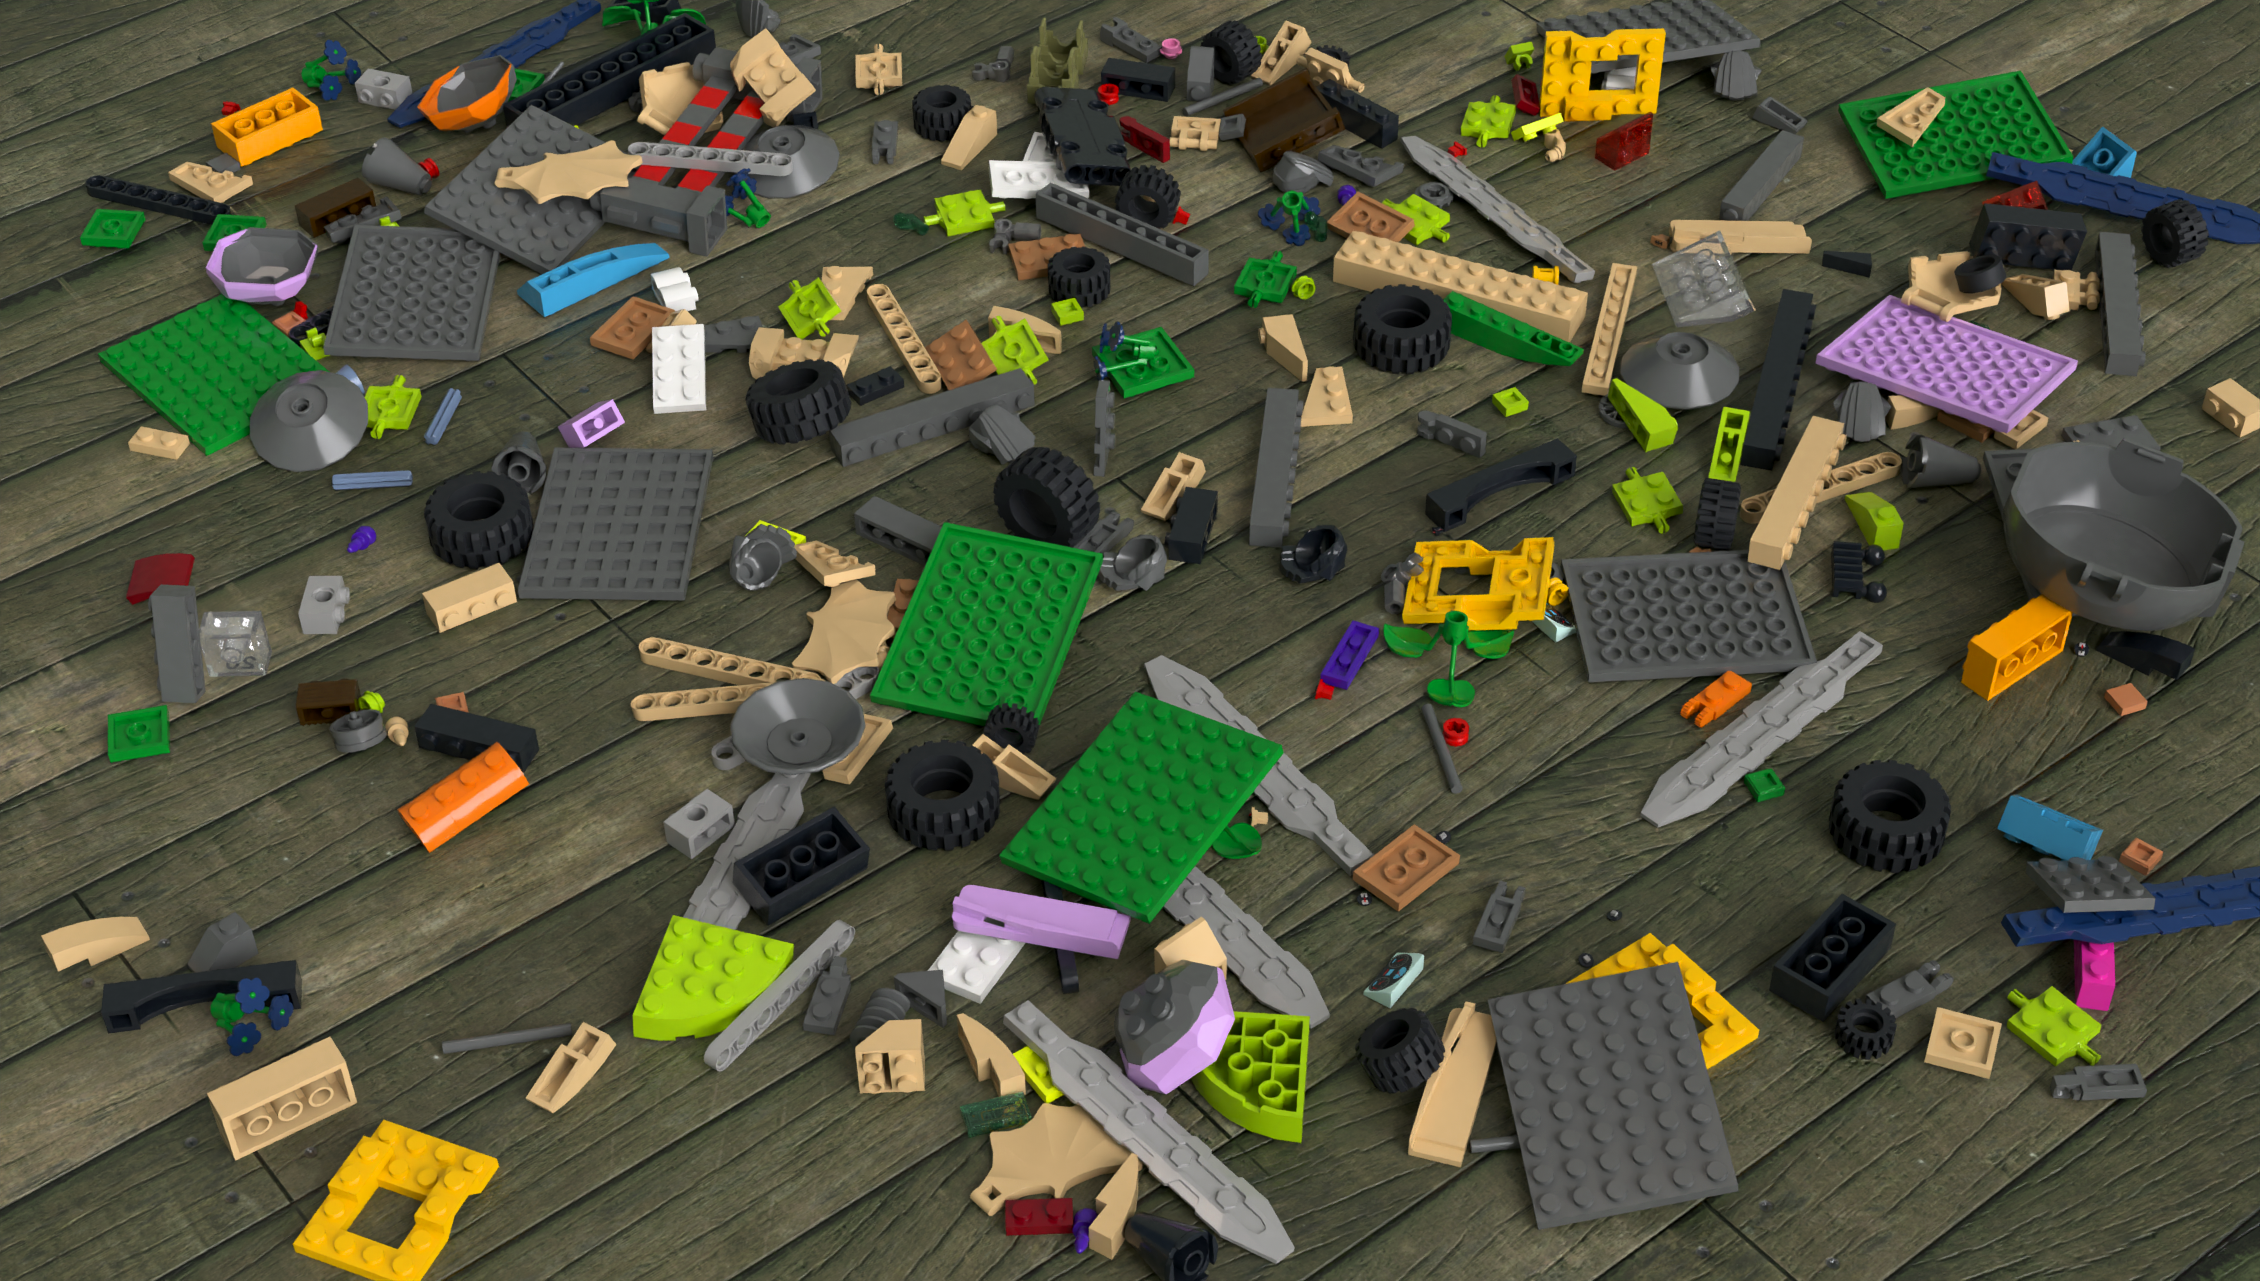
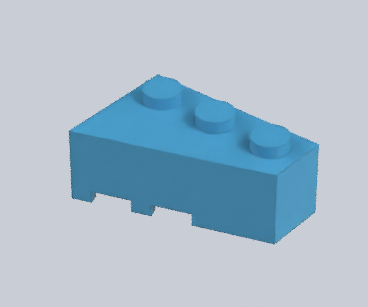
M2019 795L2010 796L1997 828L2005 832V838L2017 843L2025 841L2033 845L2032 849L2046 855L2051 853L2061 858V861L2069 860L2072 857L2091 860L2103 832L2100 828Z

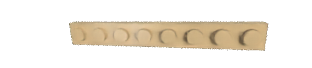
M1612 263L1582 384V393L1605 396L1609 392L1637 275V266Z

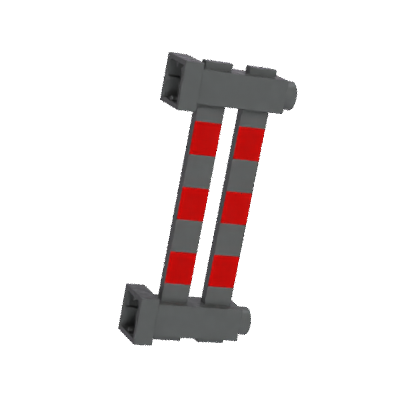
M716 47L710 55L704 53L697 55L693 65V78L696 81L704 82V86L659 143L695 146L731 98L743 101L708 147L734 150L744 149L764 122L760 111L764 102L747 81L743 90L739 92L730 67L731 61L737 54L736 51ZM803 57L799 64L795 65L816 91L787 114V121L794 122L793 114L814 112L823 100L820 60ZM641 165L632 178L627 177L628 187L614 186L602 188L590 197L591 207L602 211L603 221L688 241L690 253L706 257L727 231L725 190L715 187L726 173L724 171L690 169L675 189L664 185L675 172L676 167Z

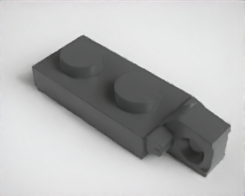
M834 956L830 972L823 971L819 977L803 1022L804 1031L829 1035L836 1034L851 991V975L847 974L846 957Z
M2136 1064L2074 1067L2073 1071L2066 1072L2065 1075H2053L2049 1086L2053 1098L2068 1099L2072 1097L2073 1100L2145 1097L2147 1092L2146 1085Z

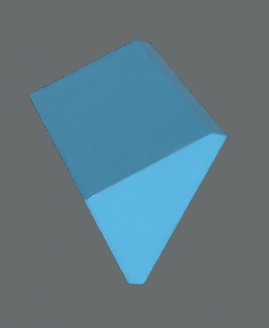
M2102 126L2075 157L2072 164L2116 177L2120 175L2131 178L2137 152Z

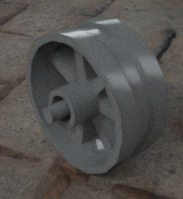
M374 709L350 712V714L335 720L329 728L331 735L334 737L335 747L340 752L366 750L380 743L387 736L382 714Z

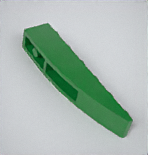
M1454 291L1443 299L1452 313L1451 334L1498 354L1548 365L1571 366L1584 352V349Z

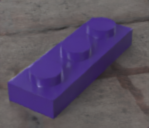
M1352 620L1321 672L1320 679H1323L1325 684L1347 690L1377 640L1379 628Z

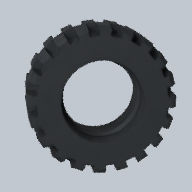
M1398 284V286L1394 287L1387 285L1383 289L1377 288L1371 292V295H1365L1355 308L1354 348L1371 367L1376 366L1378 370L1383 372L1387 370L1392 371V374H1399V372L1414 374V371H1426L1429 367L1433 368L1442 361L1450 349L1452 313L1447 303L1438 294L1434 295L1429 289L1423 290L1420 289V286L1415 285L1409 287L1406 284Z
M812 359L803 362L796 361L765 373V376L755 380V384H751L745 398L757 435L772 444L775 442L778 444H794L802 440H811L818 435L822 436L826 434V431L835 429L838 423H842L851 409V400L840 368L832 362H826L822 359L816 361Z
M1032 447L1023 451L998 474L994 483L993 493L995 494L994 503L998 506L997 512L1000 518L1004 519V525L1007 529H1011L1015 533L1014 536L1073 548L1098 522L1100 502H1097L1099 499L1097 490L1093 489L1094 483L1090 477L1087 478L1084 474L1085 470L1081 466H1077L1071 457L1063 456L1062 452L1056 449L1050 451L1048 447Z
M474 471L472 472L473 474L465 475V473L460 474L453 480L450 478L444 482L442 487L438 486L426 502L424 517L431 547L435 554L445 562L453 563L459 568H464V566L470 569H478V567L484 566L487 568L497 563L504 564L508 562L510 557L515 558L520 554L521 549L524 550L530 542L534 525L526 490L516 480L502 473L497 475L492 471H487V473Z
M941 740V742L937 743L927 741L924 742L923 746L918 747L915 745L909 748L907 754L903 752L895 760L896 763H893L887 771L885 793L890 825L893 830L898 832L901 838L905 841L911 840V844L919 848L926 846L928 850L937 851V848H945V851H951L957 846H961V848L967 847L971 844V841L975 840L977 842L983 838L985 832L988 833L993 828L995 821L999 817L1000 790L998 771L992 760L985 753L981 754V750L973 745L968 747L965 742L961 741L951 743L949 740ZM940 790L962 793L957 797L945 800H934L924 797L929 793Z
M1874 760L1869 765L1862 763L1856 766L1854 770H1849L1838 781L1829 816V830L1838 848H1843L1842 852L1849 859L1855 858L1857 864L1863 867L1866 865L1871 866L1873 870L1882 872V869L1890 870V873H1899L1902 869L1908 872L1917 869L1918 865L1923 867L1930 863L1941 852L1950 820L1951 805L1946 791L1942 789L1941 784L1935 778L1931 779L1929 773L1921 769L1919 771L1914 768V765L1905 763V765L1898 764L1896 760H1888V762ZM1871 812H1893L1903 816L1907 820H1886L1874 815Z

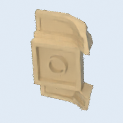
M766 28L746 42L730 63L731 72L739 92L743 90L747 81L764 102V105L760 108L764 123L773 128L779 126L791 110L816 91Z
M759 327L750 348L749 366L753 378L758 379L765 376V373L771 370L774 371L782 365L786 366L792 364V362H803L808 359L813 361L822 359L826 362L830 361L839 367L844 378L859 335L834 333L830 342L822 339L812 341L801 340L797 337L787 339L784 338V329Z

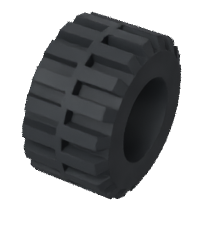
M1235 20L1227 21L1207 33L1202 39L1203 42H1201L1200 47L1214 48V78L1216 80L1219 79L1223 84H1237L1256 72L1261 65V47L1257 43L1256 36L1254 37L1252 31L1247 29L1243 23L1239 24Z
M935 85L919 91L913 97L914 100H912L914 129L918 135H922L925 139L951 141L963 117L971 110L970 95L965 90L950 85Z
M1141 165L1140 168L1134 167L1131 169V172L1128 171L1121 182L1115 197V209L1158 229H1164L1172 221L1181 195V191L1178 189L1179 184L1177 181H1173L1174 177L1171 174L1167 175L1165 173L1166 170L1162 168L1158 170L1153 165L1150 168L1146 165ZM1140 195L1148 196L1155 200V202L1147 201Z
M2177 199L2151 209L2146 213V217L2143 218L2141 232L2143 233L2142 240L2145 243V249L2150 253V257L2156 260L2160 266L2173 268L2201 257V254L2206 251L2205 246L2208 245L2207 236H2209L2206 229L2207 224L2202 218V213L2197 211V207L2194 204L2190 205L2187 200Z
M1071 247L1070 249L1065 248L1061 252H1056L1049 259L1048 291L1053 300L1059 302L1075 298L1081 308L1092 307L1093 304L1101 303V300H1105L1108 294H1110V263L1104 253L1097 252V249Z
M1711 478L1704 480L1694 532L1695 546L1728 551L1732 547L1741 495L1739 482Z
M1401 1008L1374 1020L1375 1022L1364 1029L1365 1032L1360 1034L1359 1042L1355 1045V1055L1373 1085L1379 1091H1388V1093L1405 1092L1412 1087L1419 1086L1423 1081H1427L1431 1074L1439 1069V1064L1443 1062L1445 1057L1443 1055L1445 1052L1443 1042L1425 1013L1421 1010L1417 1011L1416 1008H1409L1407 1010Z

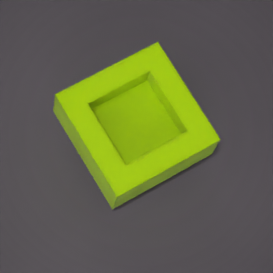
M1075 298L1051 303V312L1060 326L1084 320V312Z
M1516 387L1495 393L1492 396V403L1505 417L1528 410L1529 401Z

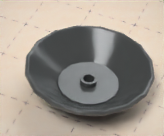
M781 125L763 130L754 135L743 149L746 151L782 153L792 158L793 171L789 175H748L751 179L754 178L757 181L755 185L756 191L753 194L765 198H791L813 191L826 183L837 170L840 156L836 143L822 130L805 125Z
M1671 332L1649 336L1633 344L1621 359L1620 374L1624 382L1665 408L1690 410L1711 406L1729 397L1739 383V366L1732 354L1717 342L1691 333Z
M322 370L296 373L275 383L259 398L250 417V439L258 455L275 468L293 472L321 470L345 458L360 443L368 425V403L360 388L343 375Z
M807 678L778 681L755 691L738 706L730 725L732 744L745 761L766 772L786 775L819 772L843 761L859 745L866 727L863 708L849 691L828 681Z

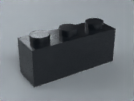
M1108 58L1101 71V85H1116L1119 88L1118 95L1168 102L1175 89V67Z
M1186 487L1183 497H1178L1176 505L1177 515H1172L1171 532L1166 533L1164 547L1169 549V560L1201 564L1218 512V491Z

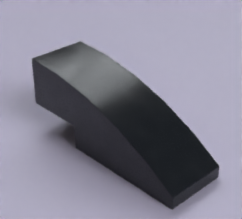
M613 0L608 5V7L628 6L631 10L636 9L641 12L640 20L646 22L644 2L630 3L627 0ZM678 0L648 2L650 21L652 23H663L664 17L670 15L671 11L682 9Z
M2133 631L2110 632L2098 645L2096 651L2147 676L2155 669L2178 680L2191 665L2195 648L2160 635Z

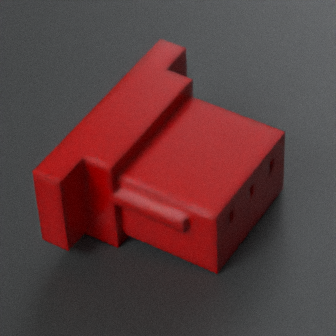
M226 101L223 102L224 107L221 111L223 115L229 116L241 109L239 104Z
M1454 141V146L1448 148V153L1454 157L1467 155V148Z
M1179 206L1178 211L1174 214L1173 224L1180 222L1186 225L1190 213L1183 211Z
M301 301L295 302V310L293 311L307 320V305Z
M1320 679L1319 685L1315 689V699L1325 698L1331 700L1334 687L1326 685L1323 679Z

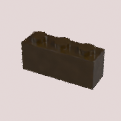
M357 177L295 205L299 226L313 238H316L326 233L324 226L347 215L357 216L361 214V208L367 205L376 207L373 189Z

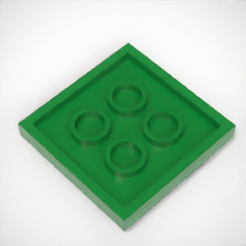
M1162 327L1131 335V337L1155 340L1154 360H1147V366L1136 365L1107 372V376L1123 398L1194 378V368ZM1100 345L1092 347V356H1097L1100 362L1105 363V366L1137 359V357L1132 356V345H1117V349L1114 352L1110 350V346H1104L1102 353H1100Z

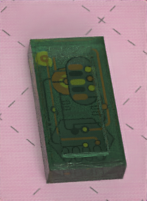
M1023 1091L960 1106V1113L968 1138L1022 1126L1032 1120Z

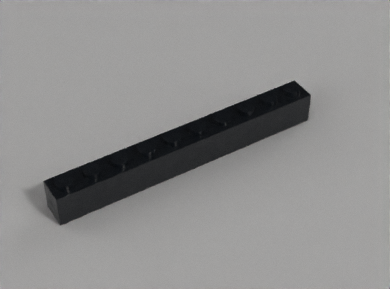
M1787 289L1782 291L1743 444L1740 463L1742 466L1772 471L1774 461H1780L1787 430L1783 428H1788L1790 413L1788 412H1792L1794 397L1792 396L1796 395L1817 305L1812 304L1813 294Z

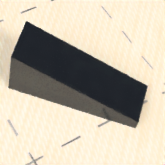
M1823 251L1822 266L1870 278L1872 268L1871 253Z

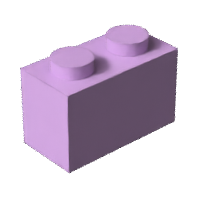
M612 399L594 404L561 424L558 428L569 448H584L619 427L625 421Z

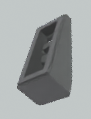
M1770 96L1758 105L1752 117L1758 122L1793 134L1799 132L1808 122Z

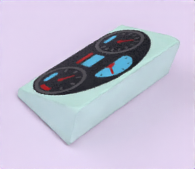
M1547 601L1544 620L1532 621L1555 643L1576 633L1575 626Z
M1396 953L1365 989L1363 995L1391 1008L1423 970L1424 955L1420 953Z

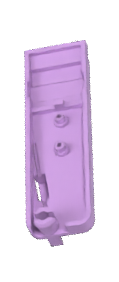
M976 885L963 887L959 897L955 896L952 914L953 927L959 931L1118 959L1131 921L1129 915L1118 914L1117 910ZM989 917L1004 922V927L984 922V919Z

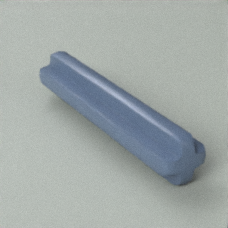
M448 389L424 434L425 442L428 445L430 443L433 445L438 444L462 398L459 389Z
M410 470L335 474L332 477L334 490L411 486L413 482Z

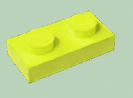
M1561 113L1522 126L1512 131L1511 134L1514 141L1523 138L1524 142L1538 137V132L1542 131L1543 135L1551 133L1557 129L1556 125L1564 121Z
M1026 1046L1013 1053L1025 1074L1026 1081L1045 1103H1051L1064 1095L1052 1084L1046 1062L1030 1047Z

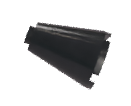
M1139 1212L1130 1217L1125 1225L1126 1241L1162 1281H1205L1209 1276L1204 1272L1209 1263L1215 1264L1218 1244L1216 1237L1206 1229L1146 1212Z

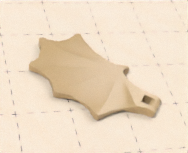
M611 140L580 152L558 155L544 153V160L528 166L499 168L495 185L499 188L524 189L533 197L537 204H542L562 195L589 199L602 188L614 186L628 187V174L633 168L641 165L643 162L640 155L622 153L617 148L616 142Z
M857 579L841 582L840 585L831 587V595L824 607L819 611L806 613L808 621L813 625V630L809 642L800 655L792 662L793 668L817 671L825 676L828 682L835 684L846 673L858 667L878 666L877 655L880 645L896 634L893 624L887 618L889 608L896 601L894 592L866 589Z
M1043 1103L1033 1119L1023 1127L1011 1131L990 1133L993 1165L982 1184L971 1193L970 1199L989 1216H993L1005 1207V1200H1018L1025 1196L1041 1193L1052 1194L1055 1198H1063L1067 1190L1081 1182L1099 1175L1116 1173L1132 1152L1124 1145L1114 1141L1103 1131L1104 1127L1079 1104L1066 1107ZM1138 1159V1171L1143 1168V1162ZM992 1193L996 1196L993 1200L988 1197Z

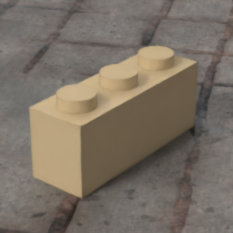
M500 563L422 593L426 613L440 633L517 602L513 581Z

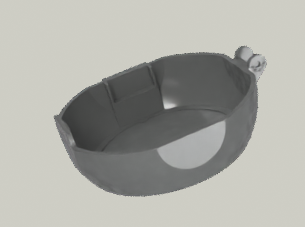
M2124 438L2117 448L2106 444L2090 442H2062L2045 445L2028 452L2003 509V526L2010 556L2022 576L2035 589L2059 606L2086 619L2112 627L2138 631L2169 629L2186 623L2195 617L2214 616L2239 562L2244 546V541L2239 540L2243 528L2233 512L2213 492L2187 474L2181 473L2183 469L2182 459Z

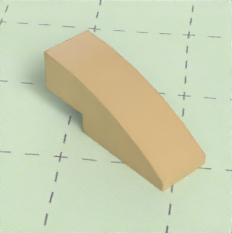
M993 306L988 317L989 338L997 332L992 319L995 318L998 325L1000 324L996 316H1001L1006 326L1013 325L1025 318L1044 352L1061 354V331L1024 312Z
M1903 395L1889 396L1888 403L1892 407L1885 416V420L1890 430L1898 429L1935 418L1941 409L1926 406L1922 402Z
M1179 452L1170 469L1164 468L1142 506L1141 512L1164 521L1170 518L1176 512L1178 497H1183L1185 488H1196L1206 471L1203 460Z
M984 734L973 744V746L981 750V754L985 753L992 760L998 771L999 787L1039 800L1056 781L1054 776L1011 745L1003 749Z
M110 917L89 920L62 927L41 936L46 951L57 971H61L87 959L90 966H93L150 940L138 917Z
M964 1013L958 1014V1036L978 1082L991 1079L1001 1102L1026 1095L1025 1074L1008 1047L993 1032Z
M583 1022L567 1046L563 1044L559 1046L526 1096L527 1101L551 1113H555L573 1098L594 1076L608 1058L616 1043L609 1034Z
M1134 1153L1130 1154L1096 1197V1212L1098 1216L1089 1226V1248L1111 1260L1125 1240V1225L1128 1219L1134 1216L1138 1198V1155Z

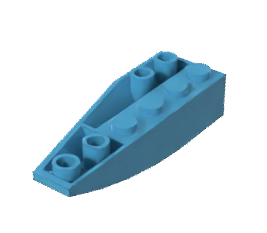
M656 243L628 245L592 253L527 281L517 290V295L543 317H546L609 286L615 285L630 276L636 275L651 266L659 264L668 259L669 254Z

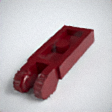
M1129 116L1120 118L1119 124L1124 128L1120 132L1124 141L1162 163L1170 160V139L1136 122L1135 118Z

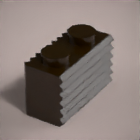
M344 678L338 681H311L310 683L298 684L296 710L300 724L303 726L305 724L333 723L342 716L350 714V712L360 711L358 699L361 697L357 679L350 680Z

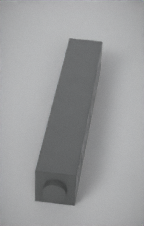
M1782 130L1722 200L1719 220L1748 221L1801 158L1804 137Z

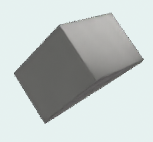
M943 970L898 973L894 977L895 990L908 998L911 1008L942 1028L947 1025Z

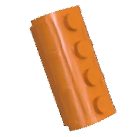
M496 742L412 801L397 809V812L430 853L528 786L529 783L510 755Z

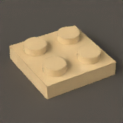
M1937 1007L1924 1062L1989 1079L2002 1023Z

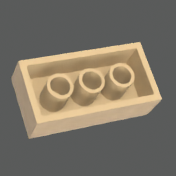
M331 1037L313 1043L300 1051L283 1057L272 1064L207 1093L220 1135L235 1161L357 1103L346 1061Z

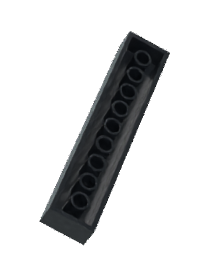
M683 13L505 103L503 109L506 126L509 127L531 105L572 126H578L584 121L598 116L600 113L627 100L632 96V93L639 92V78L642 72L653 69L657 72H662L667 66L686 62L694 65L695 58L699 53L710 55L716 48L714 29Z

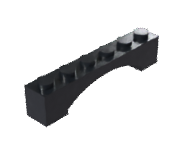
M1558 438L1426 494L1425 515L1438 527L1441 526L1444 532H1447L1465 524L1467 513L1476 504L1492 494L1529 483L1550 482L1552 485L1574 477L1577 455Z
M290 960L104 984L101 1014L108 1034L140 1030L141 1024L165 1012L192 1004L212 1002L216 998L217 993L239 992L238 982L246 978L250 980L259 978L262 982L261 986H266L269 989V997L264 1001L266 1007H270L275 996L288 995L289 1002L293 1005V1010L301 1009L302 978L297 961Z

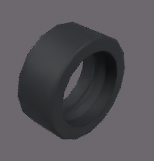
M1984 255L1972 258L1960 264L1954 271L1960 292L1969 294L1990 290L2006 279L2001 257L1997 255Z

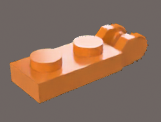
M1727 671L1694 698L1688 700L1682 707L1680 715L1688 719L1700 711L1695 718L1694 724L1702 728L1712 720L1719 718L1751 692L1752 683L1732 671Z

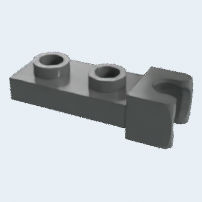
M1118 17L1113 18V27L1102 24L1100 38L1111 47L1115 45L1145 63L1161 55L1160 49H1162V46L1127 27L1128 23Z

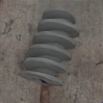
M879 988L873 991L870 1000L860 1015V1019H858L855 1028L850 1034V1042L854 1049L887 1021L903 1020L906 1016L905 1012L910 1008L908 998L901 992L890 988Z

